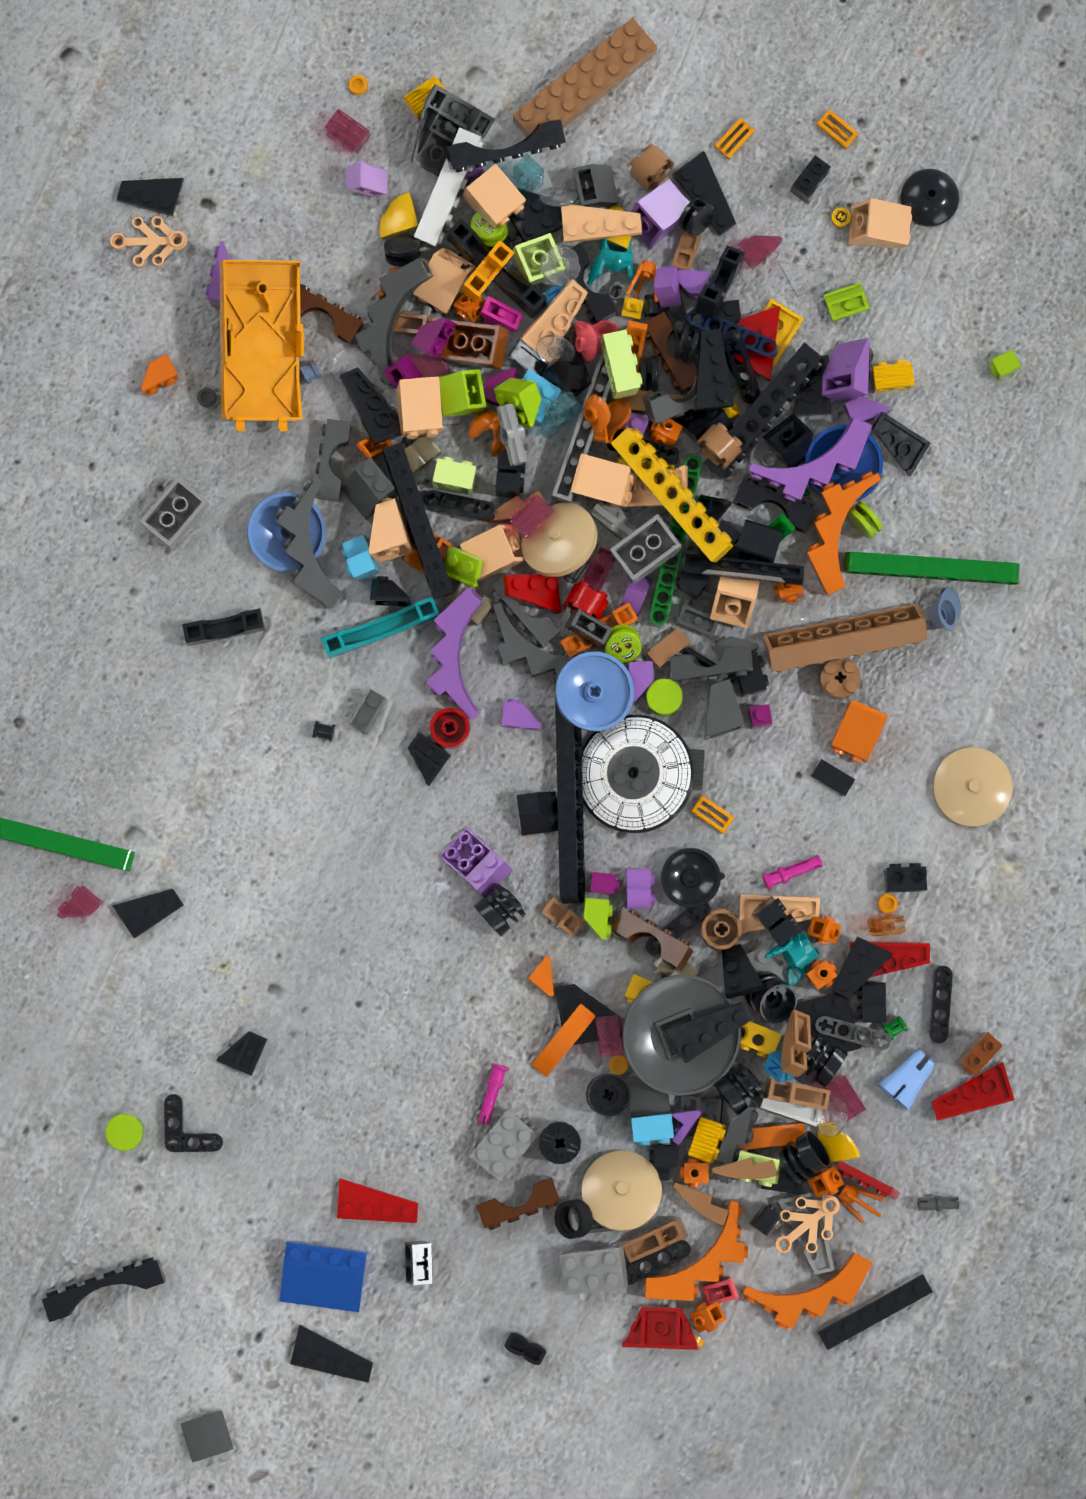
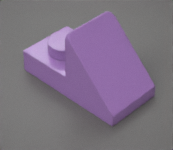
M702 1108L678 1111L671 1114L683 1124V1126L679 1124L673 1132L675 1137L672 1141L678 1145L683 1142L704 1112Z

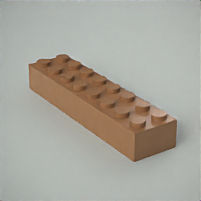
M632 17L513 114V122L526 137L538 124L561 119L564 129L656 55L657 45Z
M917 603L762 635L765 655L772 672H783L794 667L803 668L813 663L822 664L828 660H842L848 656H861L867 652H881L887 648H900L906 644H920L922 641L928 640L925 618Z

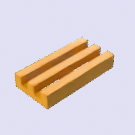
M830 109L816 124L817 127L845 150L859 135ZM829 116L830 118H832L852 136L849 137L847 134H845L840 128H838L829 119H827V117ZM823 122H825L829 127H831L835 132H837V133H838L841 137H843L847 142H845L844 140H842L838 135H836L832 130H830L826 125H824Z
M741 117L715 145V148L727 159H730L755 132V129L751 128L747 122L745 123ZM740 125H742L743 127L722 148L721 145L732 135V133ZM747 130L748 133L727 153V149Z
M703 795L691 810L693 814L722 834H724L735 818ZM702 801L727 817L728 821L726 822L701 804ZM697 808H700L708 815L719 821L721 824L724 825V827H720L719 825L711 821L709 818L698 812Z

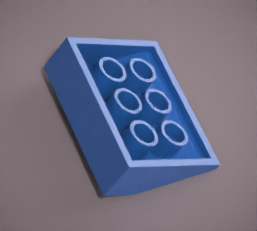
M287 1241L279 1301L359 1312L368 1252Z

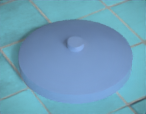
M283 492L266 497L253 509L247 524V540L252 553L262 564L277 571H294L296 567L300 568L298 563L282 553L284 549L282 547L283 543L288 537L292 538V535L273 523L276 519L274 515L280 507H294L291 504L299 495L296 493ZM313 503L310 512L309 532L314 556L317 558L325 543L326 526L320 510Z
M587 652L574 657L561 669L555 684V699L561 714L575 727L592 732L604 731L619 724L629 713L634 699V685L629 671L618 659L602 652Z

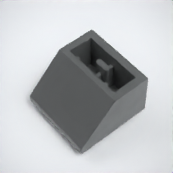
M590 164L573 168V178L580 206L601 208L619 204L611 165Z

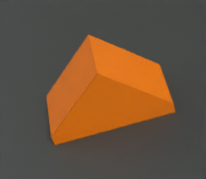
M370 437L358 442L356 446L357 450L366 460L371 457L375 461L383 455V448L393 444L390 440H386L373 445Z
M546 956L528 979L549 997H553L550 956Z

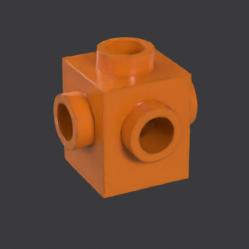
M462 293L453 306L457 311L456 315L462 321L468 320L474 323L481 316L480 313L485 301L480 295L474 302L465 293Z
M671 418L660 424L653 422L649 429L652 432L649 440L673 446L683 426L674 422Z
M777 583V586H774L776 598L780 597L782 603H794L797 599L805 597L802 585Z
M824 915L823 919L813 916L807 935L815 937V942L827 945L828 942L836 944L842 925L834 923L835 918Z
M818 959L810 965L811 970L805 974L816 990L823 986L827 989L835 982L834 978L837 977L835 973L837 968L831 961L827 962L824 960L821 962ZM821 970L825 972V977L820 976Z
M688 1159V1163H683L684 1167H680V1179H684V1183H688V1187H700V1183H709L708 1162H700V1159ZM693 1169L697 1170L696 1176H691Z
M836 1166L808 1179L817 1198L825 1194L831 1196L839 1192L838 1187L844 1184Z
M718 1301L708 1305L706 1302L701 1303L695 1307L696 1311L690 1314L698 1333L704 1330L707 1333L714 1331L718 1328V1324L726 1320Z

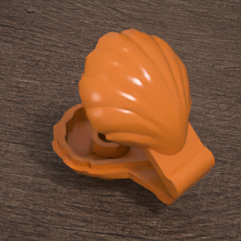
M595 394L588 396L584 403V417L593 427L594 441L613 442L615 432L620 430L629 420L631 414L629 402L621 398L607 404L601 397Z
M493 410L484 411L474 417L469 426L468 435L471 439H474L483 431L492 429L494 440L491 445V454L494 457H498L499 451H507L506 446L501 443L499 438V431L501 429L498 415L496 416V412Z

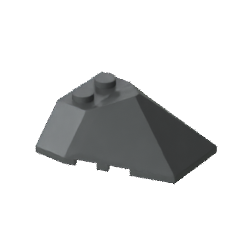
M434 84L424 103L411 162L439 177L447 158L444 146L453 144L459 127L481 136L483 139L490 130L495 118Z

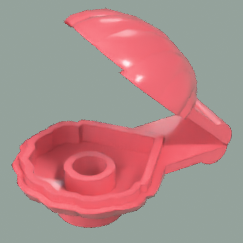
M601 320L595 325L585 323L584 321L575 322L576 350L581 352L585 360L592 362L596 357L597 351L602 352L600 345L602 336L620 331L618 326L609 320Z

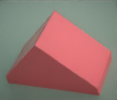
M731 1277L701 1287L707 1305L716 1301L723 1303L739 1298Z

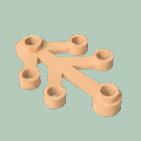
M155 216L151 221L153 227L160 229L167 236L159 237L144 223L141 217H135L132 220L133 227L141 230L147 237L125 238L123 234L116 233L112 235L110 243L115 250H122L125 246H147L139 255L133 258V264L137 268L145 265V260L159 245H167L160 254H156L152 258L154 266L162 267L165 259L174 250L178 251L185 248L187 245L186 235L181 231H172L160 216ZM137 220L142 221L140 226L135 225ZM156 220H161V224L158 226L155 225L154 222ZM176 238L181 239V242L179 244L174 243V240ZM117 240H122L120 246L116 245ZM138 258L142 259L141 264H136L135 261ZM161 258L162 262L157 264L155 260Z
M825 1196L821 1201L809 1200L804 1197L796 1198L795 1205L799 1209H804L805 1207L818 1208L814 1214L795 1213L787 1209L780 1212V1219L782 1221L788 1222L793 1220L803 1221V1223L786 1237L781 1236L777 1238L775 1242L776 1249L782 1253L788 1252L792 1247V1242L809 1229L808 1242L805 1245V1249L809 1253H815L818 1249L816 1243L818 1220L824 1215V1229L821 1231V1237L824 1240L832 1239L833 1215L840 1208V1203L834 1196ZM799 1199H803L805 1201L804 1206H798L797 1202ZM827 1202L833 1203L832 1209L826 1208ZM784 1212L789 1213L788 1219H783L782 1214ZM824 1231H830L831 1235L829 1238L823 1236ZM785 1240L787 1246L781 1248L779 1245L780 1241ZM810 1243L815 1244V1249L813 1251H810L808 1249V1245Z

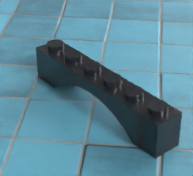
M561 119L538 124L524 140L504 149H484L468 142L444 147L449 169H455L456 173L466 171L467 166L471 165L479 168L486 166V162L492 160L494 164L504 162V157L508 156L516 159L524 157L523 153L529 151L532 155L541 153L542 148L549 147L550 150L561 148L562 143H566Z
M462 219L447 232L446 240L476 267L480 265L491 251L477 233ZM506 265L492 280L499 289L531 318L546 304L547 297L533 284L515 274Z
M153 1257L142 1260V1265L135 1267L133 1263L122 1267V1272L116 1273L113 1270L104 1273V1278L97 1280L95 1276L84 1280V1285L77 1286V1283L66 1286V1291L58 1293V1290L46 1293L47 1297L42 1299L49 1323L71 1315L76 1306L87 1295L101 1287L126 1284L148 1289L165 1283L166 1279L160 1260H154Z

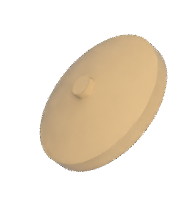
M559 503L549 506L535 515L527 525L521 542L523 557L534 571L544 576L558 577L574 572L590 558L595 549L598 537L596 523L591 515L579 505Z
M972 747L953 752L941 762L934 775L933 795L938 808L949 820L962 826L978 827L993 822L1003 814L1012 797V778L1007 766L997 755L985 749Z
M614 1151L602 1155L590 1165L583 1178L582 1200L589 1206L593 1220L602 1227L612 1231L625 1232L642 1227L652 1219L661 1202L662 1185L659 1174L646 1158L634 1152Z

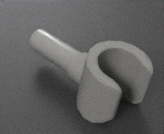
M423 306L422 311L405 310L404 313L428 315L431 317L433 310L429 306Z

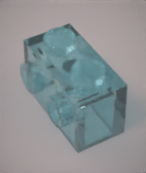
M526 153L513 167V178L517 181L516 184L524 191L532 192L534 189L537 191L544 183V168Z

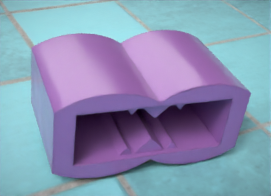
M626 869V909H651V905H655V894L651 893V885H654L655 877L654 873H651V869Z

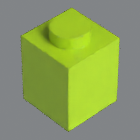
M1013 349L993 358L989 363L990 373L993 377L996 376L998 380L1021 368V364Z

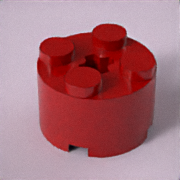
M579 581L578 584L573 585L563 604V608L565 610L567 607L570 608V614L576 609H581L597 620H600L609 604L606 599L608 595L601 590L595 591L591 589L590 585L586 582Z
M445 708L436 712L432 717L430 732L433 740L440 747L456 749L467 741L470 734V725L468 718L461 710ZM451 724H453V728L455 731H450L449 733H447V729L445 726H450Z

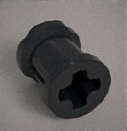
M654 294L645 295L644 299L647 306L645 316L655 317L661 314L659 300L658 302L654 301Z
M316 721L312 738L320 737L332 742L336 725L332 724L330 726Z

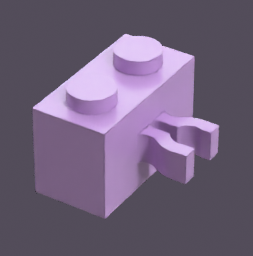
M357 161L354 165L347 166L345 179L347 190L370 197L387 194L388 171L380 169L379 166L366 165V162Z

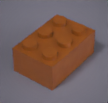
M450 320L456 323V326L444 346L443 352L439 356L440 359L451 364L502 369L509 331L496 325Z

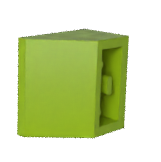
M480 369L459 371L439 377L442 417L480 414L486 408Z
M509 378L494 388L496 400L500 406L514 404L519 425L529 428L534 426L541 402L536 382Z
M585 898L583 920L601 941H606V937L611 935V925L608 924V917H612L613 905L609 904V900Z

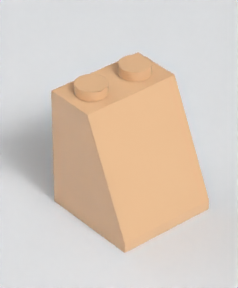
M497 164L493 165L466 187L462 195L463 200L493 228H496L498 225L500 227L504 226L510 220L508 217L511 214L517 215L525 208L523 205L526 199Z
M872 198L852 205L848 244L897 249L909 245L911 238L909 233L910 223L912 220L911 207Z
M444 246L433 254L428 264L434 277L421 284L413 294L418 296L417 299L421 302L433 305L436 311L447 314L452 310L453 304L462 293L460 288L477 267L470 263L469 260ZM463 263L464 265H471V267L466 269L461 268Z
M439 376L399 380L395 393L401 437L415 439L426 435V437L438 436L443 428Z
M581 453L570 492L627 507L632 499L631 491L638 475L629 466Z
M395 498L383 499L375 507L369 554L378 564L415 552L402 508Z
M515 524L498 525L460 544L461 550L483 559L481 574L478 580L486 579L526 562L522 554V540Z
M720 576L710 619L748 628L760 581Z

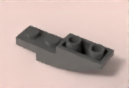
M757 1106L747 1107L733 1122L723 1139L717 1161L724 1162V1165L737 1162L740 1151H742L740 1146L744 1147L752 1142L754 1137V1131H752L753 1123H756L758 1119ZM721 1175L720 1182L728 1184L736 1178Z

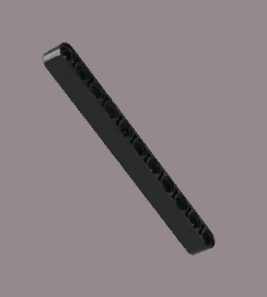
M555 699L559 895L563 904L583 903L585 900L582 732L581 729L575 727L564 718Z

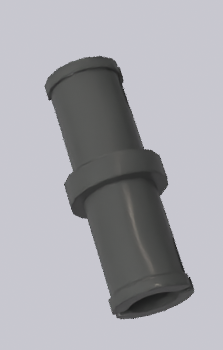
M940 1195L935 1196V1198H918V1211L936 1210L941 1212L942 1209H959V1201H957L959 1198L958 1196L941 1197Z

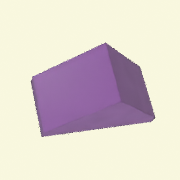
M677 266L657 268L653 289L661 307L681 305Z
M644 577L635 585L630 581L621 606L629 602L636 616H638L653 580Z

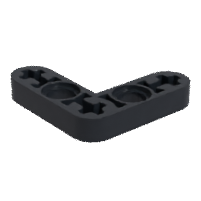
M171 1094L166 1097L164 1102L165 1147L168 1151L214 1152L222 1148L224 1142L219 1134H184L183 1099L177 1094ZM172 1097L179 1101V1105L175 1106V1112L180 1111V1115H168V1111L172 1112V1105L168 1104L169 1101H172ZM172 1117H176L180 1122L176 1129H172L168 1125ZM202 1136H206L205 1141H210L213 1137H216L220 1144L216 1145V1148L208 1144L205 1145L206 1149H202L204 1143ZM173 1137L176 1138V1141H183L182 1137H186V1149H182L183 1145H177L176 1149H173L169 1145V1141H172ZM192 1137H196L200 1141V1145L196 1149L189 1146V1140Z

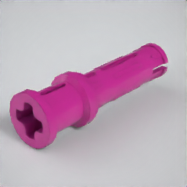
M816 855L789 867H778L777 870L768 874L762 873V878L766 888L770 890L775 885L780 883L786 884L789 879L823 867L819 855Z
M495 1063L491 1064V1075L486 1080L488 1088L477 1122L482 1123L484 1115H486L484 1124L487 1125L490 1124L499 1089H502L504 1086L505 1072L509 1070L508 1067Z

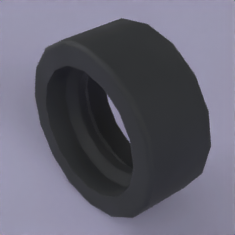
M579 1199L564 1201L558 1205L555 1211V1226L563 1237L574 1239L583 1237L590 1232L593 1216L589 1206L584 1201ZM571 1207L579 1216L577 1231L570 1226L568 1221V1212Z

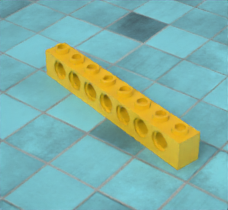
M627 427L611 442L612 446L711 562H717L734 547L731 543V537L726 532L722 533L718 528L719 524L713 517H708L705 513L707 511L706 508L692 498L694 494L687 487L684 488L680 484L681 479L679 476L668 470L667 467L669 465L663 458L659 459L656 456L655 448L650 443L646 444L642 439L644 437L637 428ZM635 444L639 446L637 454L633 453V446ZM647 459H650L652 461V465L649 469L645 467V462ZM662 473L664 475V481L663 483L659 484L658 476ZM675 488L677 495L672 499L670 491ZM688 503L690 509L685 514L683 512V505ZM697 518H701L702 520V526L700 528H697L695 525V521ZM711 532L715 535V540L712 543L708 541V535Z
M633 974L624 996L628 998L627 1002L632 1004L638 994L653 982ZM748 1022L742 1026L745 1033L741 1038L739 1048L749 1051L750 1048L757 1051L756 1055L766 1059L769 1053L776 1051L782 1034L753 1022ZM756 1034L761 1035L763 1038V1043L760 1046H756L752 1042V1038Z

